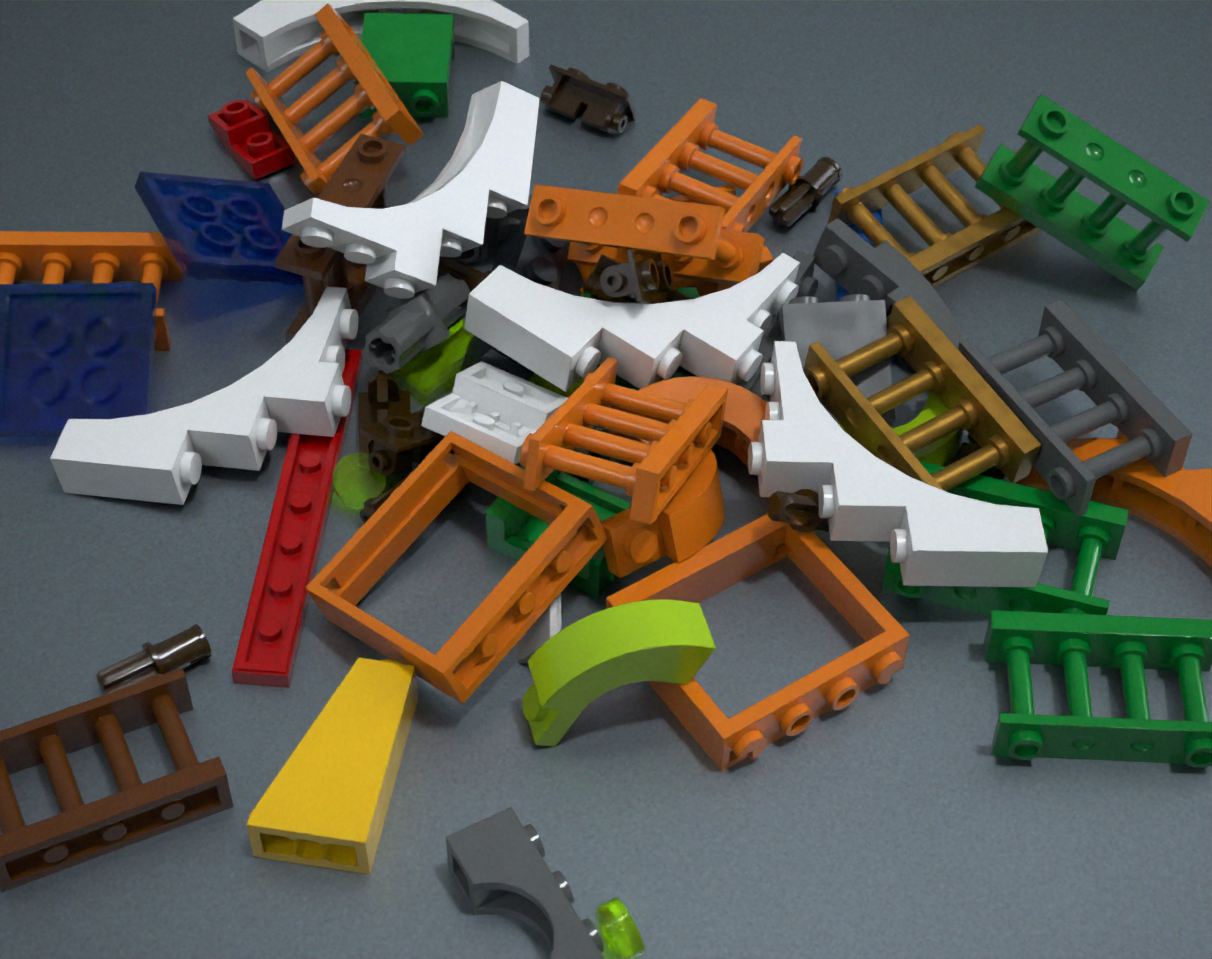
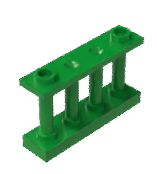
M1042 94L1036 99L1017 133L1026 142L1017 153L1000 144L974 186L1136 290L1147 281L1164 248L1157 242L1168 231L1188 242L1192 238L1210 203L1203 196ZM1043 151L1068 166L1058 179L1033 164ZM1085 178L1110 193L1100 205L1075 191L1076 187ZM1127 204L1152 219L1141 231L1116 217Z
M920 461L930 475L945 468ZM976 475L947 491L954 495L997 505L1039 508L1046 544L1079 551L1070 591L1037 583L1036 587L904 586L900 563H893L890 556V548L888 551L882 589L899 593L904 597L919 598L990 616L991 610L1107 615L1110 600L1092 596L1100 557L1116 560L1129 510L1090 501L1087 513L1078 517L1063 500L1056 498L1050 491L982 475Z
M991 610L983 643L985 662L1007 664L1011 713H999L991 745L992 755L1012 756L1020 760H1030L1039 757L1188 764L1197 768L1212 766V722H1209L1201 673V671L1209 672L1212 665V620ZM1030 664L1064 666L1069 716L1035 714ZM1087 666L1121 669L1127 718L1093 717ZM1144 669L1175 670L1178 672L1185 721L1151 719Z

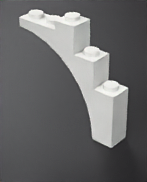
M261 0L232 18L237 53L266 72H270L284 63L305 54L321 40L319 35L325 30L314 14L327 3L349 24L359 39L362 36L365 13L453 14L455 42L490 51L516 64L529 57V21L493 0Z
M503 81L472 94L465 128L452 158L436 180L411 202L384 209L346 207L313 197L284 210L282 230L300 236L301 241L306 245L318 248L329 247L344 253V257L351 262L367 264L365 281L384 288V293L388 296L402 299L411 298L414 296V293L436 286L439 256L458 257L464 251L483 245L486 217L503 218L507 213L528 205L539 98Z
M782 253L762 271L728 289L695 299L656 304L614 303L574 296L535 283L499 265L469 293L464 329L565 392L580 377L585 379L589 372L593 373L598 364L601 365L608 357L618 359L616 375L639 389L656 383L661 378L669 379L675 373L678 366L683 367L697 377L715 378L737 384L741 379L745 381L750 380L755 374L763 358V355L758 352L761 339L767 331L773 315L777 310H780L782 304H788L791 299L796 297L799 286L794 282L800 262Z
M327 286L313 314L293 339L262 366L228 387L191 403L151 414L115 419H68L50 457L64 493L184 505L191 485L199 481L202 465L259 471L267 450H272L275 446L277 432L334 437L341 416L346 417L351 406V390L349 386L344 385L342 373L345 366V349L348 341L354 340L358 331V313L355 309H351L347 288Z
M774 341L771 362L762 363L760 377L761 393L770 395L771 402L766 404L765 420H762L759 440L758 442H750L748 448V471L750 475H758L760 497H770L776 491L794 493L800 489H812L818 492L819 517L828 518L830 540L890 542L891 560L893 563H900L904 586H1037L1048 554L1039 508L997 505L954 495L911 478L875 457L848 435L819 402L803 372L796 342Z

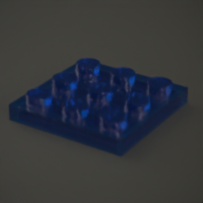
M140 171L134 188L185 277L196 280H236L242 283H251L253 281L271 282L287 286L303 284L302 275L281 270L275 266V259L292 236V233L282 230L284 210L286 209L269 183Z
M0 284V437H60L68 419H115L151 414L157 295L154 284Z

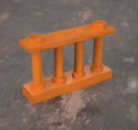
M329 3L314 14L325 30L319 35L321 40L275 79L268 83L252 67L245 72L255 88L250 93L252 99L266 114H271L305 170L300 174L302 181L317 197L360 134L382 138L385 135L391 137L397 133L409 147L424 135L354 30ZM332 54L336 57L341 54L342 57L336 61L338 66L287 108L281 97ZM351 80L355 83L358 80L359 84L354 87L356 93L304 135L298 123ZM367 107L371 110L376 107L377 111L372 115L374 120L321 163L315 150Z
M700 98L619 183L617 194L670 200L661 195L674 191L705 205L722 206L726 214L724 215L721 229L747 232L787 184L794 185L803 166V159L798 157L802 138L793 135L778 154L718 130V125L714 123L718 104ZM713 148L761 167L764 170L760 175H757L705 154L702 151H709ZM693 169L743 189L745 192L741 197H738L682 173L683 171L689 172Z
M537 184L534 185L524 234L530 237L570 242L567 259L575 264L596 266L601 254L621 264L629 262L627 250L633 249L660 253L662 261L666 260L668 262L673 277L736 285L758 273L765 238L757 233L721 229L725 209L722 206Z
M0 231V350L170 351L171 340L165 310L157 308L161 281L183 280L185 266L178 232ZM14 280H42L36 308H7ZM63 280L92 281L86 308H57ZM112 281H141L136 308H107Z
M608 357L593 373L589 372L583 384L534 434L529 433L525 438L520 453V465L526 467L523 489L534 492L554 469L626 489V495L632 497L629 519L651 525L721 437L728 389L707 384L694 400L689 399L687 403L678 402L615 385L618 359ZM612 406L656 417L659 419L667 420L670 422L668 424L653 419L645 418L642 416L634 415L631 413L619 411L616 409H612ZM594 426L603 428L606 430L652 442V444H645L642 442L594 430L592 428ZM576 447L634 464L630 467L572 450Z

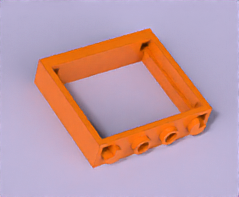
M450 431L428 453L426 458L403 483L391 493L390 497L365 524L355 532L352 538L327 565L321 569L305 589L327 620L389 659L402 664L414 665L416 676L459 703L464 704L606 542L608 537L591 504L545 480L534 492L523 489L525 470ZM452 449L454 451L453 455L449 453ZM471 481L550 524V526L434 655L355 605L461 489Z
M768 514L704 546L700 551L682 562H674L606 598V609L645 600L668 599L701 603L788 556L866 641L729 719L694 678H692L688 685L647 681L721 772L748 756L752 760L763 752L766 746L785 735L795 736L801 733L811 724L813 719L829 710H841L855 700L859 693L873 685L889 683L891 675L902 670L905 665L910 634L814 531L810 533L798 532L789 524L771 520Z

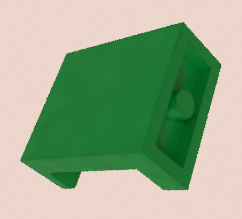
M365 13L361 42L412 118H447L449 115L448 87L451 61H454L455 57L453 14ZM367 107L359 115L362 117H372L377 109L375 107L371 110Z
M554 469L545 479V481L591 504L600 522L631 508L632 503L559 470ZM497 497L486 511L487 547L519 561L550 524ZM602 545L568 585L599 598L611 581L616 583L621 578L608 570Z

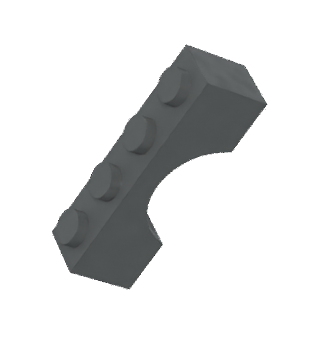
M512 807L446 837L448 869L476 916L500 914L527 922L538 930L547 941L552 951L550 959H604L601 954L604 952L603 943L595 925L589 918L580 920L572 907L574 898L564 875L558 870L553 873L550 871L543 859L545 851L538 833L531 824L523 827Z

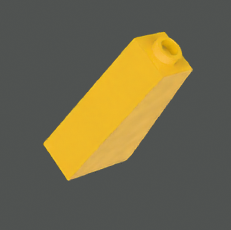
M357 659L250 813L247 829L253 857L371 874L418 702L414 665L402 664L391 659Z

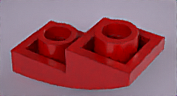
M250 100L231 101L225 104L222 110L207 115L209 124L223 145L240 166L255 180L296 163L294 152L290 145L271 130L268 114Z

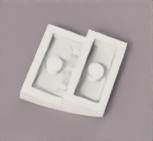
M481 361L456 374L451 394L425 407L421 426L443 436L452 431L516 465L520 462L521 448L529 433L534 434L568 398Z

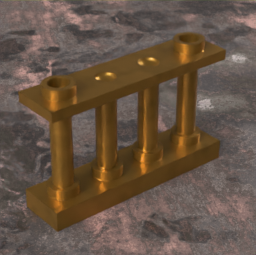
M981 124L963 133L957 131L951 134L938 146L855 188L849 186L843 189L832 202V210L827 223L828 225L837 218L847 226L854 223L875 247L887 240L919 270L933 288L1041 230L994 199L992 200L1001 209L990 215L985 213L980 215L944 177L962 167L977 183L986 167V164L977 156L986 129ZM927 186L966 228L953 235L951 233L944 234L909 194ZM891 204L930 247L917 254L914 252L907 253L872 213Z
M911 296L894 303L887 325L886 336L836 361L819 341L809 345L803 372L817 398L821 399L853 439L880 460L911 478L946 492L993 466L1000 469L1012 483L1029 475L1040 450V442ZM894 354L903 356L916 371L915 374L868 398L861 393L849 378ZM926 391L935 393L948 408V411L900 436L893 431L881 416V414ZM959 428L966 430L981 447V449L932 475L913 454Z

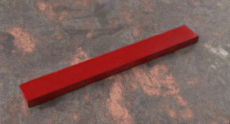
M345 349V366L342 378L344 385L349 386L351 390V406L346 417L341 416L334 437L290 434L232 668V677L235 684L290 688L310 595L305 587L314 579L362 370V350Z

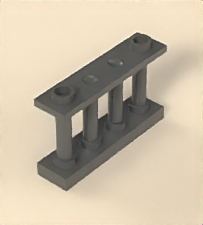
M1062 299L1044 307L1038 337L994 356L986 358L969 338L959 341L958 350L1040 442L1041 447L1033 464L1034 469L1048 483L1054 496L1059 500H1063L1078 517L1086 514L1088 511L1096 479L1144 458L1150 461L1164 477L1182 470L1193 434ZM1044 356L1052 358L1065 371L1019 392L1002 375ZM1077 389L1084 392L1097 405L1052 426H1049L1033 409ZM1109 423L1116 426L1130 440L1083 462L1065 444Z

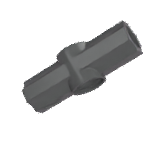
M447 273L437 278L436 286L414 293L413 297L402 299L386 310L389 317L365 336L366 344L362 353L369 366L377 367L388 374L402 368L415 355L432 348L450 335L447 328L467 311L470 289L465 281L453 278Z

